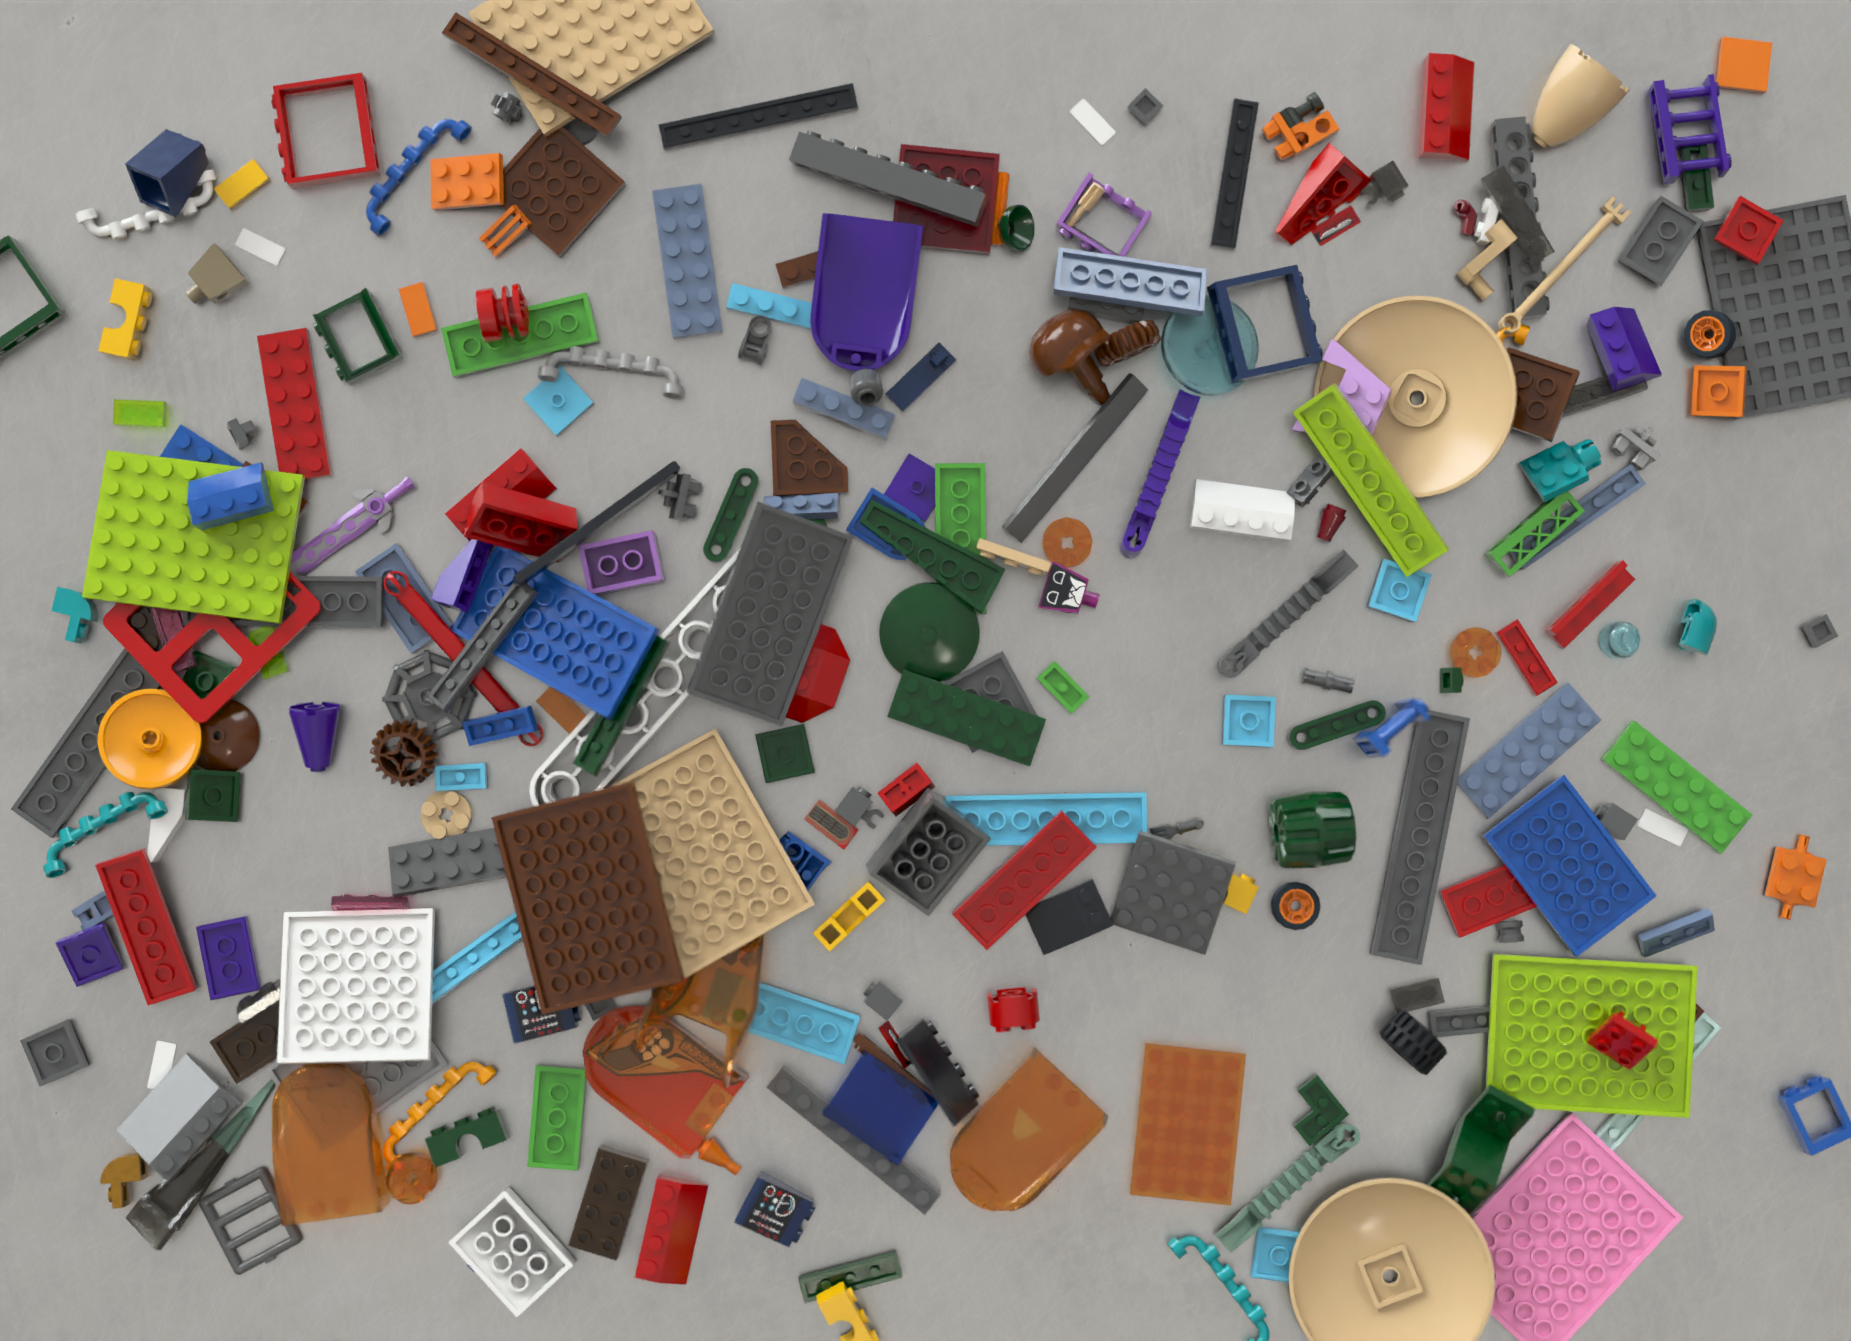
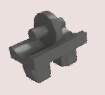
M677 474L676 484L675 482L668 481L666 490L659 489L658 495L665 497L663 506H671L670 519L695 518L696 505L685 502L687 494L699 495L702 483L690 478L691 475Z

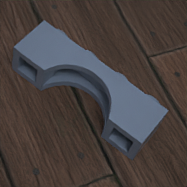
M801 378L793 398V404L816 414L835 418L887 441L895 421L894 413L873 405H859L850 396Z

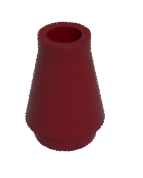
M1328 503L1326 509L1323 508L1317 537L1331 542L1333 536L1346 519L1344 516L1346 510Z

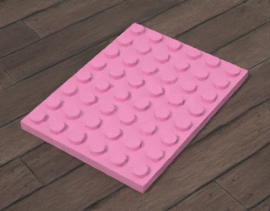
M1572 1112L1566 1115L1471 1217L1488 1245L1493 1262L1495 1289L1490 1314L1519 1341H1568L1683 1219L1673 1207Z

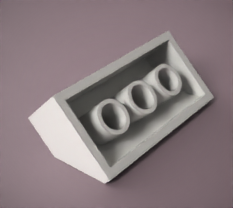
M1196 479L1189 529L1289 542L1292 538L1295 498L1287 494L1286 491Z

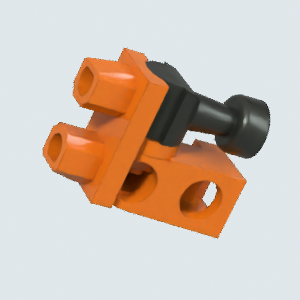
M1316 92L1306 97V103L1296 108L1287 107L1272 116L1271 121L1263 127L1262 132L1268 141L1278 135L1283 140L1282 144L1274 148L1276 155L1281 161L1291 156L1296 158L1338 133L1339 127L1328 110L1306 124L1302 118L1311 111L1318 113L1324 109L1323 102Z

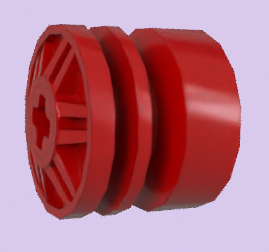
M519 283L512 284V296H510L508 287L506 285L502 286L501 298L497 297L493 288L476 290L478 320L483 339L486 343L502 340L503 328H507L511 338H516V326H518L522 337L529 335V309L526 297Z

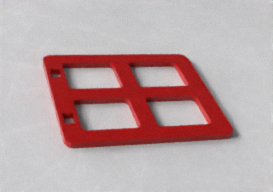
M290 571L288 584L291 581L300 592L293 596L287 590L286 595L296 604L297 608L259 646H255L228 617L197 613L158 652L128 623L129 618L141 606L117 603L104 616L103 625L194 721L206 723L321 612L322 606L320 601ZM214 629L242 658V662L206 698L201 699L178 676L173 667L210 630Z

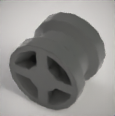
M1523 921L1498 922L1497 927L1501 931L1499 943L1525 941L1524 935L1521 934Z

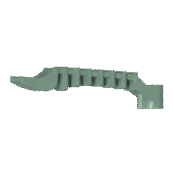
M1346 1123L1337 1125L1324 1138L1314 1143L1308 1152H1304L1298 1161H1294L1289 1169L1284 1170L1282 1175L1273 1180L1272 1184L1263 1189L1256 1198L1250 1200L1251 1202L1247 1206L1245 1205L1215 1236L1230 1253L1233 1252L1262 1226L1261 1221L1263 1219H1270L1272 1211L1275 1209L1279 1210L1281 1203L1285 1200H1290L1292 1198L1291 1195L1296 1190L1300 1191L1302 1189L1301 1186L1306 1181L1310 1182L1316 1172L1323 1171L1322 1167L1327 1162L1332 1163L1350 1148L1357 1145L1360 1140L1359 1130L1355 1126ZM1344 1130L1351 1131L1349 1133V1137L1351 1138L1349 1141L1345 1139L1342 1140V1138L1344 1137V1134L1342 1132Z

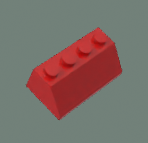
M1429 53L1425 58L1419 158L1469 161L1474 81L1473 61L1454 54Z
M522 448L482 481L542 499H546L557 490L555 485ZM481 483L445 513L463 535L473 497Z
M482 482L471 503L464 537L540 557L577 530L576 508Z
M659 1174L656 1179L634 1278L663 1284L686 1285L708 1185Z

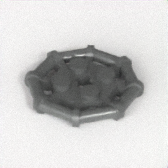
M424 650V653L393 666L394 671L385 696L382 697V702H385L393 721L398 720L402 724L404 720L408 719L410 724L415 718L426 722L427 730L424 734L426 736L433 735L430 743H435L436 740L459 729H464L462 722L466 721L477 693L474 692L471 684L460 696V698H463L457 716L451 713V710L446 713L436 704H430L429 701L424 702L425 691L429 690L431 692L443 676L440 673L431 671L432 663L447 669L453 663L449 658L432 653L430 650ZM423 664V672L412 677L407 672ZM401 678L407 681L405 691H403L402 695H396ZM403 701L409 715L403 718L396 702ZM444 717L451 721V723L435 730L434 722Z

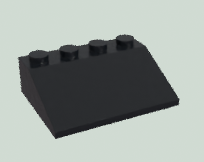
M922 1018L900 1032L897 1041L954 1127L979 1105L976 1098L980 1096L972 1084L967 1086L962 1077L966 1074L959 1063H952L949 1058L952 1052L944 1041L939 1043L935 1035L938 1031L931 1020L926 1022Z

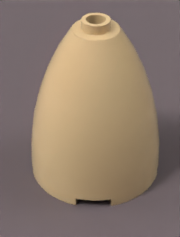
M1570 44L1556 63L1542 89L1533 120L1532 133L1536 135L1533 140L1545 148L1547 145L1554 147L1579 136L1612 111L1630 89L1622 86L1623 82L1588 55H1584L1581 49Z

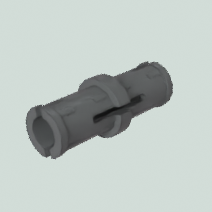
M1308 668L1304 669L1303 674L1313 676V678L1302 677V684L1321 686L1323 690L1328 691L1329 689H1335L1350 694L1353 691V687L1343 685V683L1354 685L1355 678L1334 675L1332 671L1325 673Z

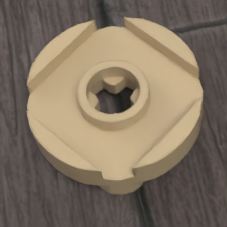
M455 791L435 792L427 798L421 807L422 824L425 830L436 839L465 833L472 820V808L469 801ZM442 809L452 810L453 815L450 816V822H447L445 819L441 820Z

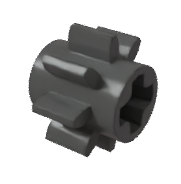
M504 92L502 96L496 94L491 102L492 107L495 108L492 114L507 123L512 118L518 120L523 111L519 107L521 100L508 92Z

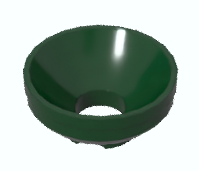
M1024 205L1009 206L998 221L999 237L1008 248L1018 251L1025 250L1030 246L1034 237L1033 216Z

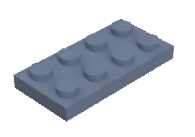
M395 543L355 571L358 576L384 578L392 571L404 573L413 588L449 628L453 626V623L440 604L431 600L433 594L399 544ZM394 574L393 577L405 589V579L400 575ZM388 579V588L394 593H400L396 586ZM384 588L383 613L410 653L414 654L433 641V639L394 596L386 592Z

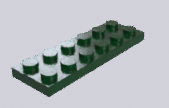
M903 670L887 716L888 718L1029 767L1046 722L1045 718L907 670Z

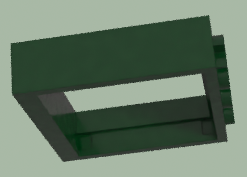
M9 235L0 240V259L13 251L48 304L0 337V358L66 313L19 243Z

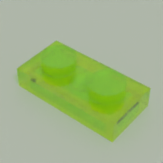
M114 399V425L165 427L166 402Z
M261 627L248 632L251 642L255 646H259L275 631V627ZM283 650L261 670L265 680L290 671Z

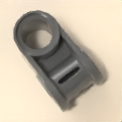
M757 315L751 319L739 349V359L744 357L756 361L758 365L762 366L773 332L772 323L767 317ZM760 321L766 322L768 325L766 332L763 334H758L754 330L756 323Z

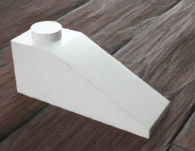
M164 787L154 791V796H156L158 801L165 802L168 813L161 818L151 819L147 851L150 863L159 861L185 821L186 789Z

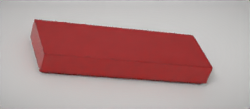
M1518 619L1496 632L1497 637L1535 696L1540 695L1558 683Z

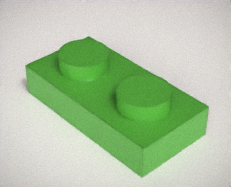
M1056 661L1036 678L1070 714L1090 697Z

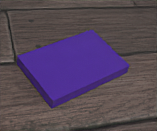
M247 916L196 926L210 1001L262 990Z

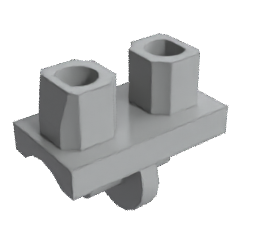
M1636 426L1632 432L1624 427L1615 435L1617 439L1612 446V450L1624 456L1629 448L1633 449L1637 454L1630 463L1638 470H1643L1661 455L1652 448L1657 441L1650 436L1654 430L1650 426L1645 431Z

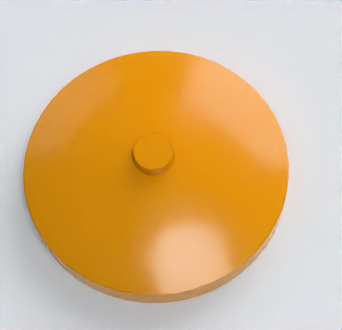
M160 689L137 690L117 700L104 715L98 732L99 753L105 766L118 780L139 789H159L178 782L193 768L202 747L200 723L194 721L165 690Z

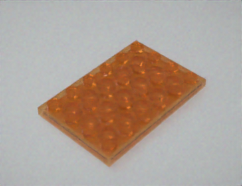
M1145 1043L1130 1195L1231 1206L1246 1060L1245 1053Z

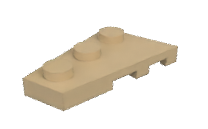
M979 538L976 550L981 551L980 556L991 560L997 557L1004 560L1003 564L1014 568L1021 566L1028 569L1027 572L1031 574L1048 576L1051 562Z

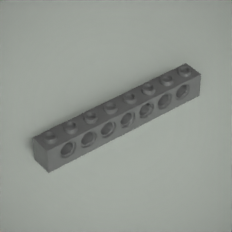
M1525 116L1495 119L1491 124L1498 193L1503 195L1500 205L1501 219L1518 237L1504 250L1511 313H1514L1528 298L1524 294V287H1530L1535 290L1547 277L1546 272L1542 271L1541 262L1544 261V249L1542 246L1539 247V237H1541L1542 229L1541 223L1537 222L1536 212L1539 211L1538 198L1534 197L1533 188L1536 187V175L1531 173L1530 163H1533L1534 156L1532 148H1529L1528 139L1531 137V128L1529 123L1526 124ZM1508 140H1515L1519 145V149H1510ZM1512 164H1516L1521 168L1520 175L1512 173L1510 169ZM1513 189H1520L1524 193V199L1515 198ZM1517 213L1525 215L1527 219L1526 224L1517 222ZM1519 238L1528 240V249L1520 247L1518 243ZM1521 263H1529L1532 267V272L1530 274L1523 272ZM1544 294L1521 320L1544 317L1550 308L1549 297Z

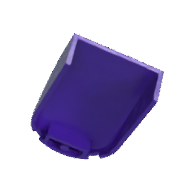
M832 213L822 214L810 325L816 345L832 363L852 371L861 369L874 370L886 365L901 352L906 344L911 328L924 225Z

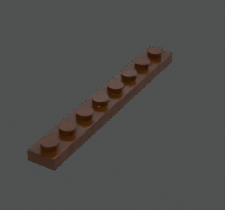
M456 12L442 31L446 38L607 138L610 137L622 119L619 113Z

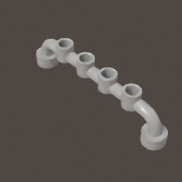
M572 346L570 347V352L552 354L547 359L545 366L539 367L538 372L540 380L556 382L558 381L559 369L555 368V365L558 362H568L577 366L583 364L591 365L599 369L613 368L622 372H642L649 376L663 375L668 378L669 383L664 384L662 395L671 399H680L683 395V386L679 385L676 372L670 367L659 365V359L655 357H645L643 363L634 361L635 356L628 353H622L619 359L609 358L610 353L605 350H595V355L592 356L585 355L584 348Z

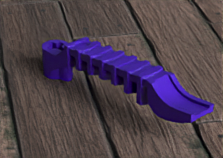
M1181 389L1178 391L1165 425L1166 430H1164L1160 439L1161 443L1157 447V454L1154 456L1151 463L1152 467L1146 476L1148 478L1144 482L1143 491L1137 500V507H1135L1120 543L1122 554L1128 558L1137 557L1145 546L1156 518V512L1161 505V498L1165 494L1166 485L1169 483L1171 472L1175 468V461L1181 452L1180 449L1185 441V436L1188 433L1200 396L1192 395ZM1135 533H1137L1135 547L1132 548L1130 547V541Z

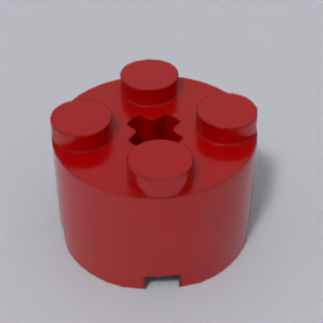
M1025 987L997 990L996 996H992L991 992L988 993L987 1002L990 1026L995 1027L996 1032L1011 1031V1027L1020 1026L1022 1030L1035 1029L1036 1023L1040 1021L1037 989L1031 988V993L1026 992Z

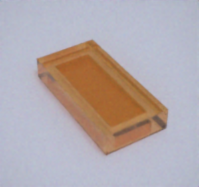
M551 686L536 700L569 734L587 716L568 696Z

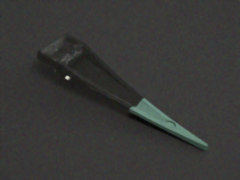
M272 1079L206 1143L174 1180L167 1182L163 1179L142 1196L125 1217L154 1249L161 1250L175 1231H180L276 1086Z

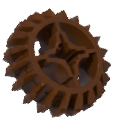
M1146 319L1136 322L1110 334L1111 340L1098 346L1095 349V355L1102 366L1120 363L1157 345L1161 340L1160 331L1153 320Z
M408 719L404 720L402 724L398 720H395L392 725L387 723L383 730L380 729L376 733L377 738H374L371 743L375 746L370 749V753L375 755L371 759V763H378L379 765L375 772L382 770L384 772L382 779L390 777L391 785L399 781L401 787H404L407 782L410 786H414L417 782L422 783L425 777H429L432 774L431 769L437 766V762L434 760L438 758L439 753L433 751L437 748V743H430L433 735L426 736L424 734L427 730L426 727L419 730L418 722H414L410 726ZM400 736L397 745L387 746L390 738ZM422 760L419 768L409 770L411 762Z

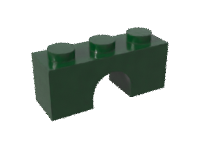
M488 1108L478 1112V1118L469 1121L467 1116L454 1121L455 1126L445 1130V1127L441 1126L431 1130V1136L427 1137L425 1141L435 1168L463 1156L460 1149V1139L465 1134L476 1136L481 1143L482 1149L509 1139L510 1136L500 1109L492 1111V1108Z

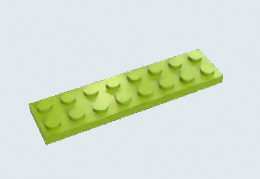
M1336 383L1293 411L1297 420L1406 577L1450 549Z

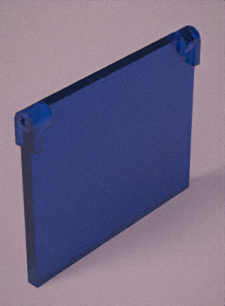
M864 1050L832 1100L824 1108L822 1115L846 1129L898 1166L938 1106V1102L934 1097Z

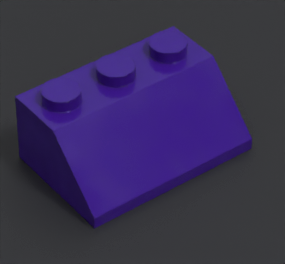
M1611 307L1590 314L1587 328L1613 391L1621 390L1662 375L1634 308Z

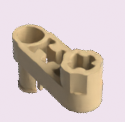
M1502 219L1485 233V236L1492 244L1456 274L1465 285H1469L1481 301L1492 294L1494 289L1482 278L1480 270L1518 239Z

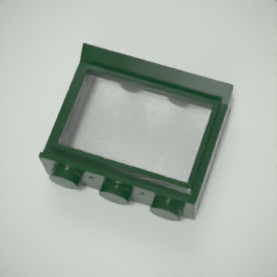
M367 288L317 314H313L316 321L313 323V327L319 337H324L327 343L324 345V349L330 359H335L338 365L335 367L338 377L341 381L345 380L350 385L404 359L393 341L394 338L391 332L387 329L382 319L383 316L372 299V293Z

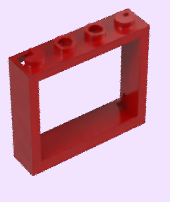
M363 73L273 86L274 94H272L271 103L273 109L277 110L278 117L274 119V125L277 134L280 133L281 143H278V152L280 158L284 159L285 167L281 168V173L283 174L284 182H287L292 189L381 176L367 78ZM354 88L366 167L298 177L287 98Z

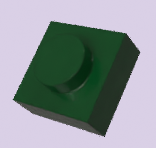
M1441 668V693H1462L1464 682L1462 668Z

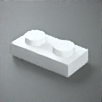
M1493 192L1489 199H1484L1481 208L1484 217L1482 222L1477 223L1474 236L1477 237L1476 245L1486 247L1490 243L1485 233L1495 225L1503 198L1502 194Z

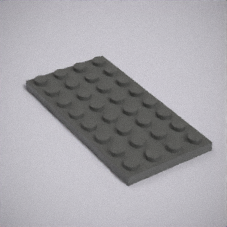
M758 501L686 692L782 726L852 543L853 536Z

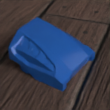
M787 831L779 841L804 886L809 891L823 870L830 865L831 861L790 831Z

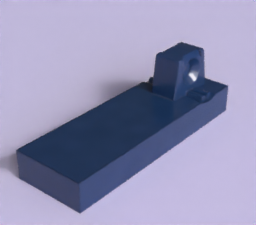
M938 342L885 395L904 412L956 362V359Z

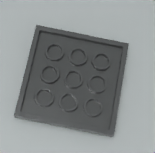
M1139 830L1111 921L1115 926L1205 955L1236 861Z

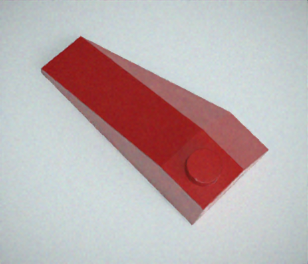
M1328 143L1310 165L1276 232L1291 245L1315 229L1317 222L1326 216L1329 218L1336 213L1335 209L1345 202L1349 204L1355 200L1371 182V179L1340 151Z

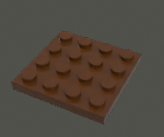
M564 127L559 128L546 137L539 128L503 168L504 204L501 206L508 210L512 205L516 204L532 223L527 229L560 257L626 183Z

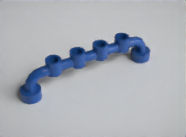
M444 119L436 123L432 129L429 126H425L420 130L418 137L421 139L420 143L416 147L411 144L408 145L402 152V156L405 158L402 164L398 166L394 163L387 169L386 175L389 179L384 185L377 182L370 189L369 193L373 197L367 205L366 215L371 223L370 230L377 236H382L389 229L391 221L383 214L377 216L376 209L390 197L394 187L404 181L407 172L412 166L417 165L421 161L424 152L438 141L442 131L451 129V136L458 142H462L472 130L468 123L464 120L457 122L453 119Z

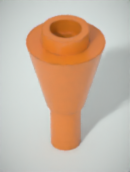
M713 1137L709 1140L704 1139L697 1149V1152H699L698 1159L724 1167L734 1175L739 1173L741 1167L729 1159V1156Z

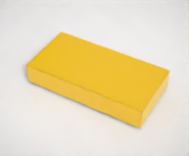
M252 159L215 187L214 190L231 210L270 179L258 163Z

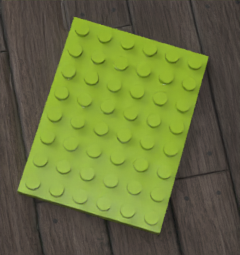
M107 450L82 598L281 624L305 476L265 470L274 511L200 530L192 524L187 503L189 481L242 467Z
M1493 954L1486 1088L1492 1085L1535 1109L1690 1118L1698 966ZM1620 1010L1625 1013L1624 1018L1637 1027L1643 1024L1646 1026L1645 1032L1658 1039L1656 1047L1631 1070L1621 1066L1618 1062L1587 1043L1589 1036L1613 1013L1618 1014Z

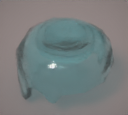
M1611 622L1600 631V648L1610 658H1628L1639 649L1641 642L1640 633L1637 627L1630 622Z

